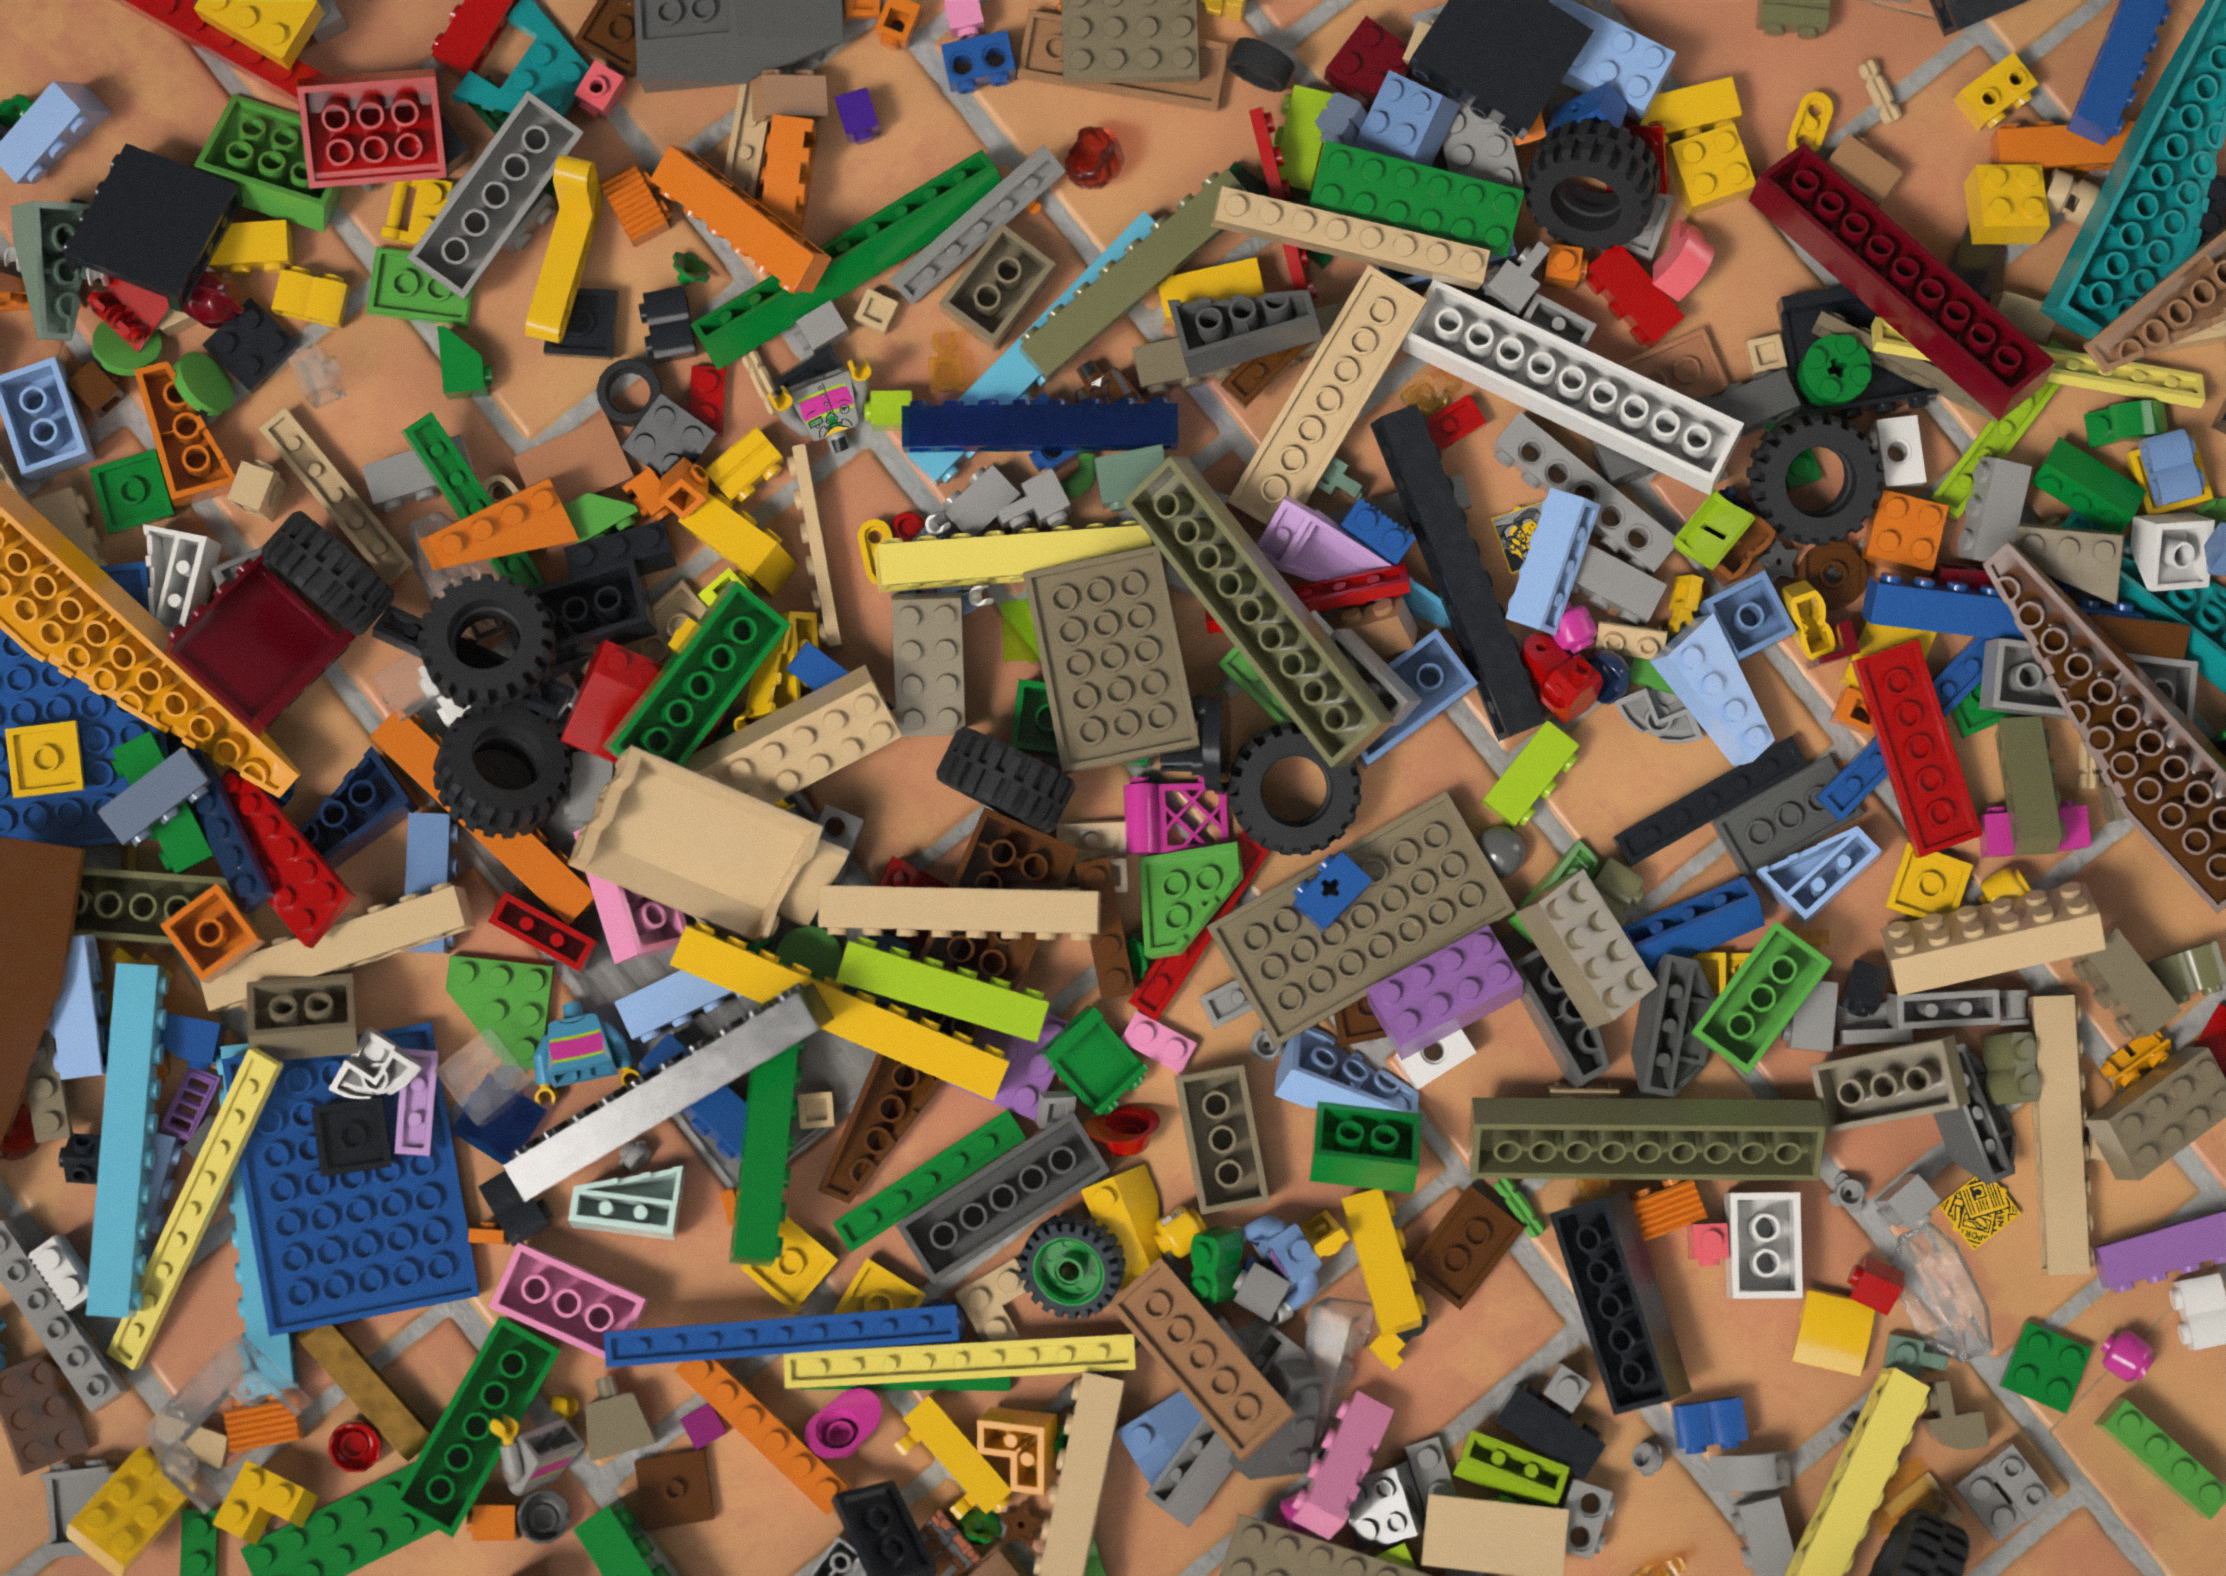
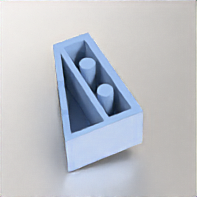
M1856 826L1819 842L1816 846L1800 853H1794L1775 864L1758 869L1755 879L1804 928L1878 861L1882 850Z

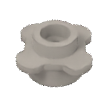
M1844 1173L1838 1174L1834 1180L1836 1183L1834 1192L1829 1195L1830 1204L1834 1207L1839 1205L1846 1207L1851 1213L1859 1212L1862 1209L1861 1202L1864 1198V1193L1868 1191L1867 1183L1864 1180L1856 1181L1849 1179L1848 1175ZM1846 1190L1851 1191V1196H1846Z

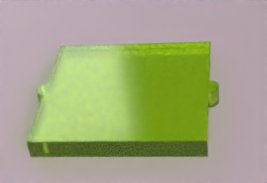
M1028 598L1025 601L1001 602L1003 662L1028 661L1029 664H1034L1035 661H1040Z

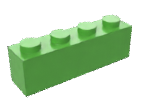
M2116 1397L2095 1421L2094 1425L2199 1517L2211 1520L2226 1503V1486L2127 1399Z

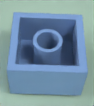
M1765 570L1704 600L1698 606L1702 616L1710 613L1715 614L1738 663L1789 638L1796 632Z

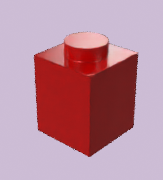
M1866 1255L1861 1265L1855 1264L1848 1276L1847 1283L1851 1284L1849 1298L1888 1316L1903 1290L1905 1272Z

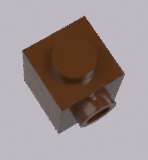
M93 360L77 366L70 375L72 378L67 382L72 390L101 419L127 396L115 383L119 377L102 366L100 367Z

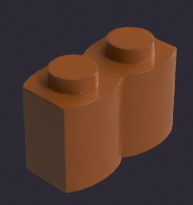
M1759 515L1754 516L1756 519L1712 571L1706 568V571L1723 587L1735 582L1747 570L1751 561L1757 558L1773 541L1776 530Z

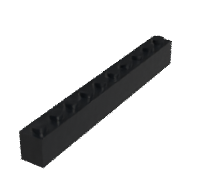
M1416 403L1379 417L1370 426L1468 669L1478 683L1476 689L1497 741H1502L1546 723L1543 717L1544 707L1539 698L1535 697L1530 685L1532 682L1530 672L1526 666L1522 665L1519 658L1517 640L1513 634L1509 633L1506 626L1504 608L1501 603L1496 601L1492 591V578L1483 569L1479 559V546L1470 537L1466 527V514L1458 506L1453 495V482L1448 475H1445L1441 465L1440 450L1435 443H1432L1428 433L1429 425L1425 414L1419 410Z

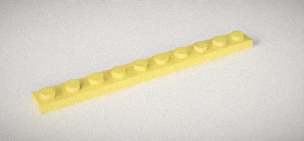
M1875 317L1871 325L1873 351L1930 361L1881 317ZM2039 346L2056 361L2046 382L2200 409L2206 400L2203 374L2136 362L2127 363L2103 374L2089 354Z
M256 1047L248 1049L146 1266L145 1273L139 1281V1290H143L142 1309L137 1311L136 1317L121 1319L106 1351V1354L133 1371L141 1368L284 1065Z
M1134 1334L784 1354L785 1389L1136 1370Z

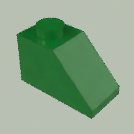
M437 326L443 393L448 400L489 396V386L494 385L492 365H487L484 358L447 327Z

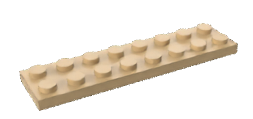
M1370 265L1367 266L1227 502L1265 525H1268L1286 494L1306 505L1427 304L1428 300Z

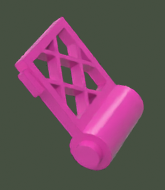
M1198 776L1197 783L1154 784L1150 783V777L1130 778V784L1123 785L1126 855L1162 854L1219 845L1206 844L1197 835L1209 821L1220 832V844L1229 843L1226 793L1225 795L1218 794V806L1209 814L1196 801L1203 791H1207L1204 784V776ZM1178 791L1188 802L1175 814L1166 806L1165 792ZM1186 791L1198 792L1193 797H1191ZM1191 804L1206 817L1195 831L1179 818ZM1218 811L1219 822L1213 817ZM1166 813L1172 818L1168 824L1166 822ZM1176 822L1190 836L1182 845L1168 846L1167 830ZM1194 839L1200 845H1188V843Z

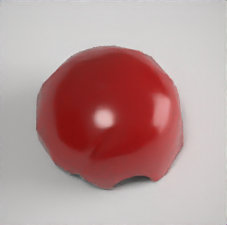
M359 1419L349 1420L340 1424L332 1432L329 1438L328 1453L334 1465L345 1472H365L380 1460L382 1439L378 1430L367 1421Z

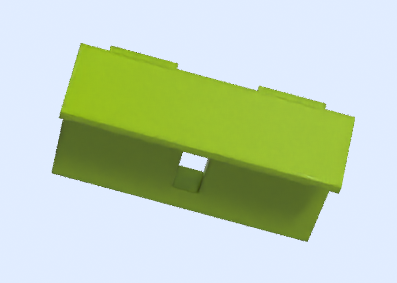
M1714 489L1711 496L1709 495L1675 536L1672 543L1678 552L1713 571L1756 518L1753 514L1729 502ZM1708 526L1725 535L1726 538L1722 540L1704 530V528Z

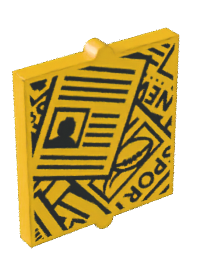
M1975 1176L1937 1205L1952 1224V1231L1958 1232L1972 1251H1975L2021 1214L2006 1195V1188L2000 1187L1997 1182L1987 1185Z

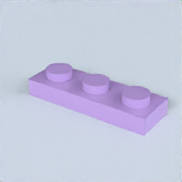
M404 1049L423 1068L408 1085L399 1090L394 1154L430 1156L438 1051Z

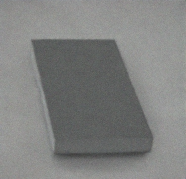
M1831 754L1710 822L1741 876H1745L1749 880L1756 876L1758 869L1786 859L1788 856L1865 814L1861 805L1858 804L1842 821L1837 822L1814 797L1840 771Z

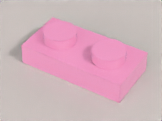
M1138 1011L1135 1012L1121 1038L1125 1045L1178 1074L1182 1073L1197 1043Z

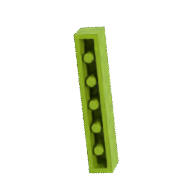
M857 936L856 941L848 940L837 975V982L1036 1043L1038 1042L1050 1003L1048 1000L1043 999L1044 992L1024 987L1022 993L1010 989L1011 982L996 977H991L990 982H986L976 978L978 972L959 966L956 972L943 968V961L924 956L923 962L909 958L910 951L891 946L888 952L876 948L877 941L862 936Z

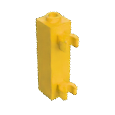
M931 1394L903 1418L911 1430L894 1447L904 1456L920 1440L927 1446L967 1492L949 1509L958 1520L976 1504L985 1514L992 1509L997 1514L1012 1501L1008 1495L1012 1492L1010 1491V1484L983 1454H977L975 1444Z

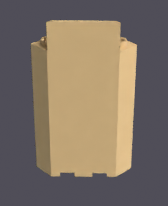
M630 746L620 755L615 765L616 771L610 784L605 783L594 804L595 810L589 823H584L578 834L568 862L569 866L756 943L774 935L779 924V917L803 927L809 926L819 909V885L832 886L847 859L849 850L821 839L823 827L634 746Z

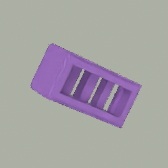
M188 1067L159 1130L189 1141L207 1118L222 1078L201 1069ZM193 1078L209 1084L208 1090L206 1091L191 1085ZM187 1092L204 1097L202 1103L185 1098ZM182 1105L198 1110L196 1115L192 1116L180 1111ZM179 1118L192 1124L189 1129L176 1125V1119Z

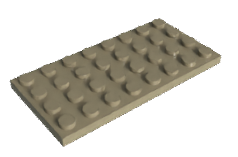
M1447 791L1341 850L1372 879V882L1323 934L1293 906V902L1297 898L1293 892L1304 880L1308 879L1312 882L1321 873L1317 867L1323 861L1206 927L1275 1048L1366 997L1367 988L1487 925L1495 924L1516 911ZM1341 851L1335 853L1333 856L1336 858ZM1333 883L1330 886L1322 884L1324 887L1322 895L1325 898L1330 894L1334 897L1337 896L1335 893L1336 884Z

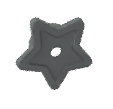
M1773 539L1771 548L1767 549L1763 555L1758 556L1757 560L1767 572L1771 582L1780 576L1793 578L1792 562L1796 558L1798 551L1796 549H1785L1780 540ZM1777 559L1781 560L1779 565L1776 563Z

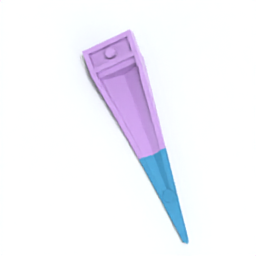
M1287 494L1256 543L1276 569L1315 582L1395 565L1318 509L1315 511ZM1409 575L1411 593L1402 594L1401 596H1403L1411 615L1453 631L1440 597Z

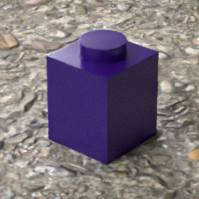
M867 87L834 97L848 144L853 142L857 145L866 144L873 141L875 135L881 134Z

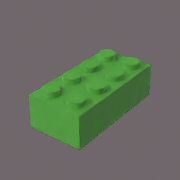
M1775 921L1693 1029L1691 1035L1748 1077L1830 969L1833 962Z

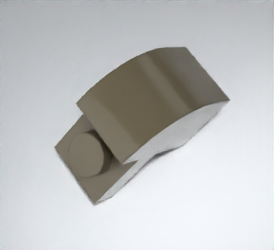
M1949 1380L1929 1381L1930 1390L1926 1396L1928 1398L1927 1406L1930 1411H1934L1935 1416L1921 1418L1929 1436L1941 1445L1959 1450L1990 1446L1984 1412L1975 1409L1955 1413Z

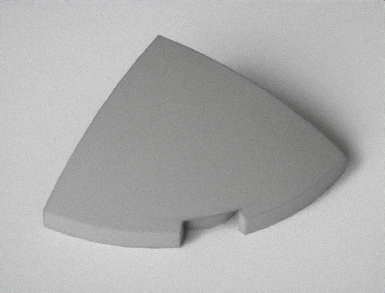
M1642 686L1615 701L1621 715L1640 733L1645 731L1659 737L1660 741L1666 743H1688L1703 739L1696 719L1676 695Z
M370 1026L365 1030L358 1042V1054H351L350 1058L344 1061L329 1090L341 1096L358 1100L371 1099L373 1095L387 1092L391 1095L408 1085L419 1074L423 1066L408 1052Z

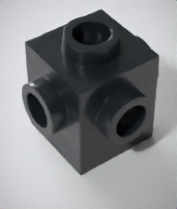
M73 1133L74 1136L69 1137L66 1147H61L59 1152V1167L64 1168L66 1182L97 1184L101 1135Z

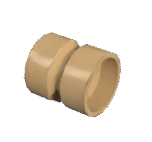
M2055 168L2045 185L2049 214L2056 216L2062 213L2064 220L2082 227L2099 194L2100 186L2083 179L2074 182L2073 175ZM2070 194L2075 196L2074 202L2068 201Z

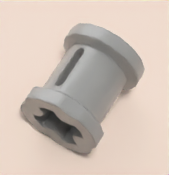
M2029 990L1999 991L2002 1019L1999 1026L2030 1025V1020L2026 1017L2025 997L2029 996Z

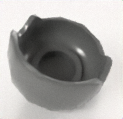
M1509 826L1490 827L1483 831L1476 840L1497 878L1504 879L1519 870L1525 861L1526 844L1521 834Z
M537 1490L527 1495L520 1503L517 1511V1523L520 1532L525 1538L536 1544H550L563 1536L570 1522V1511L567 1501L552 1490Z

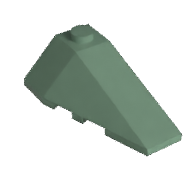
M30 201L11 206L13 242L38 340L69 341L73 338L81 303L78 296L82 280H85L87 277V268L78 265L75 272L70 271L63 254V248L68 237L74 236L79 227V219L82 212L86 208L89 209L91 204Z

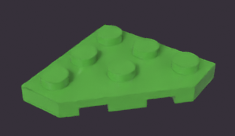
M1238 842L1139 858L1144 955L1150 960L1182 955L1242 881V850Z
M450 955L446 991L506 1066L534 1069L533 1055L541 1038L547 1034L555 967Z

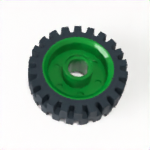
M1070 1212L1062 1213L1059 1218L1057 1215L1049 1217L1046 1222L1043 1221L1026 1241L1019 1260V1267H1022L1019 1275L1021 1280L1026 1281L1023 1286L1026 1293L1032 1291L1031 1300L1035 1304L1041 1301L1043 1303L1041 1309L1047 1313L1050 1309H1054V1316L1062 1318L1064 1314H1068V1319L1075 1320L1079 1315L1084 1319L1090 1317L1092 1313H1099L1112 1301L1120 1288L1125 1274L1126 1260L1122 1258L1124 1250L1122 1245H1116L1118 1238L1115 1233L1109 1235L1107 1233L1109 1227L1104 1223L1099 1227L1095 1224L1097 1219L1092 1216L1088 1220L1083 1219V1213L1076 1212L1071 1217ZM1066 1262H1073L1079 1270L1069 1268Z

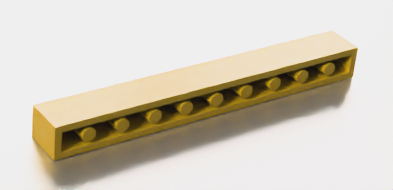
M696 922L694 927L690 925L685 927L669 965L761 1004L771 999L775 1005L777 1003L774 997L799 982L803 988L813 982L834 1016V1019L821 1029L994 1101L1010 1063V1060L1004 1058L1005 1051L986 1044L985 1049L972 1044L974 1038L955 1030L952 1036L939 1031L941 1024L928 1018L922 1017L920 1022L907 1017L908 1010L890 1003L888 1009L875 1004L877 997L864 991L857 990L856 995L844 991L843 987L845 984L837 982L833 978L825 976L824 981L818 980L810 976L813 970L793 962L791 968L778 963L780 956L763 949L760 950L759 954L746 949L747 942L728 935L727 940H723L714 936L715 929L705 924Z

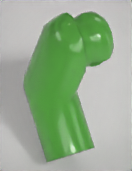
M1079 454L1078 472L1069 479H1063L1060 482L1067 497L1072 499L1078 498L1092 488L1095 477V454Z

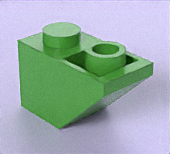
M586 493L563 506L579 538V541H576L577 543L607 536L617 530L621 532L631 529L637 525L636 519L642 517L633 504L592 493Z

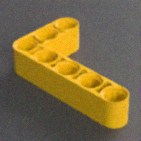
M562 154L557 157L553 173V183L559 211L525 325L526 337L559 344L565 335L602 206V193L595 162Z

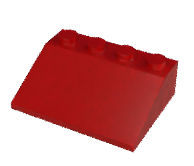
M436 68L298 79L297 95L309 189L447 178Z
M607 640L597 645L560 741L616 765L618 759L603 748L602 745L660 672L664 664ZM725 712L692 754L712 744Z

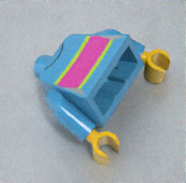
M572 1001L562 1006L564 1019L549 1023L548 1034L541 1038L533 1055L536 1083L540 1084V1089L535 1094L536 1103L540 1106L543 1104L542 1092L547 1091L551 1094L553 1105L559 1097L556 1087L617 1075V1068L622 1069L621 1084L622 1086L625 1085L628 1089L624 1081L626 1074L634 1073L639 1077L640 1073L631 1066L633 1059L625 1038L610 1023L600 1022L596 1013L584 1015L581 1002Z

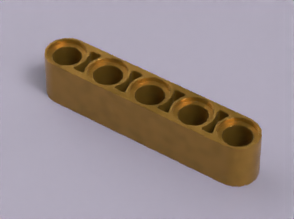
M338 1324L301 1330L295 1334L304 1348L405 1460L410 1461L423 1449L433 1431Z

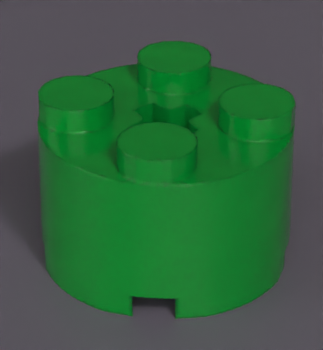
M1835 334L1822 337L1812 344L1799 363L1796 376L1798 388L1808 402L1823 408L1852 403L1871 380V360L1866 349L1851 335ZM1830 367H1832L1833 370L1837 369L1840 375H1830L1828 373V370L1830 369Z

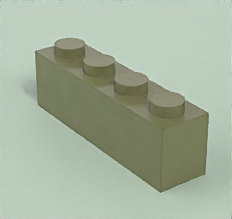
M2042 716L2000 718L1995 739L2014 855L2056 854L2061 840H2065L2066 826L2063 819L2059 820L2058 816L2061 797L2059 789H2054L2052 781L2055 779L2056 770L2054 759H2049L2047 750L2050 748L2049 730L2043 728Z

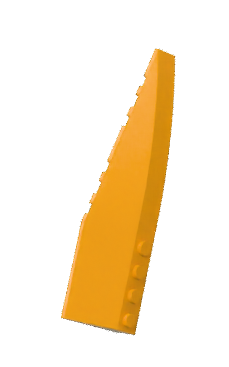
M3 480L0 482V628L33 658L42 663L45 661L59 668V673L70 679L72 677L77 678L89 685V690L100 696L105 694L117 701L116 704L120 708L166 734L168 732L173 733L182 739L181 743L192 749L196 747L213 756L212 760L223 767L228 765L240 772L242 778L280 798L302 773L266 732L259 738H256L164 654L170 643L166 639L170 632Z

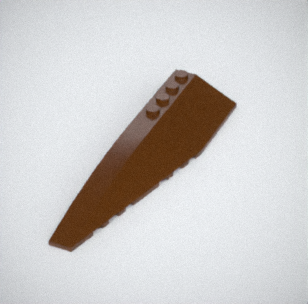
M0 835V1146L5 1134H10L29 1084L27 1075L31 1064L36 1063L41 1052V1049L38 1048L44 1030H49L54 1016L50 1014L55 1001L61 999L65 988L86 849Z

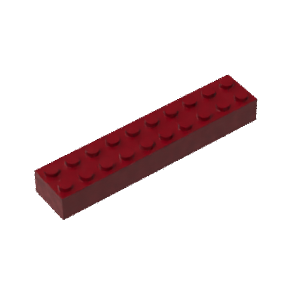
M1802 143L1758 176L1749 202L1998 421L2044 386L2056 361L1805 143Z

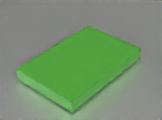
M376 246L366 310L368 315L469 328L475 284L464 300H462L410 263L407 257L411 251Z

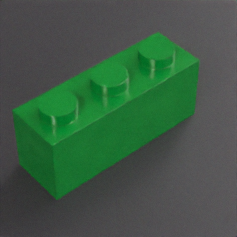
M2060 437L2043 456L2030 481L2031 484L2108 531L2122 532L2134 518L2147 490Z

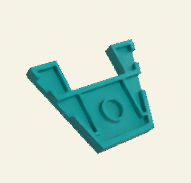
M519 0L509 14L507 23L535 39L530 48L500 89L469 70L454 91L452 99L465 104V101L481 105L482 109L493 112L496 109L512 113L524 94L529 91L561 116L565 117L576 102L574 93L590 67L532 0Z

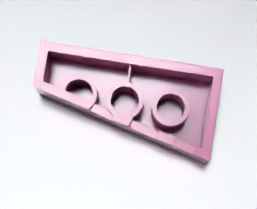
M1356 1391L1349 1400L1344 1397L1335 1414L1340 1420L1335 1429L1331 1427L1328 1429L1321 1443V1447L1325 1448L1321 1460L1315 1458L1306 1474L1307 1477L1311 1478L1306 1490L1300 1488L1292 1503V1507L1297 1509L1292 1521L1328 1540L1343 1526L1350 1513L1348 1509L1356 1499L1361 1488L1356 1484L1362 1481L1369 1470L1373 1459L1370 1457L1371 1452L1374 1453L1378 1448L1393 1415V1409L1359 1391Z

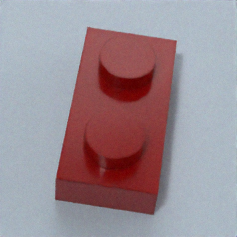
M691 365L689 411L716 429L717 433L715 436L723 437L727 369L723 367L717 370L715 366Z
M1469 394L1427 418L1429 425L1428 433L1432 443L1438 446L1440 452L1482 428L1487 423Z

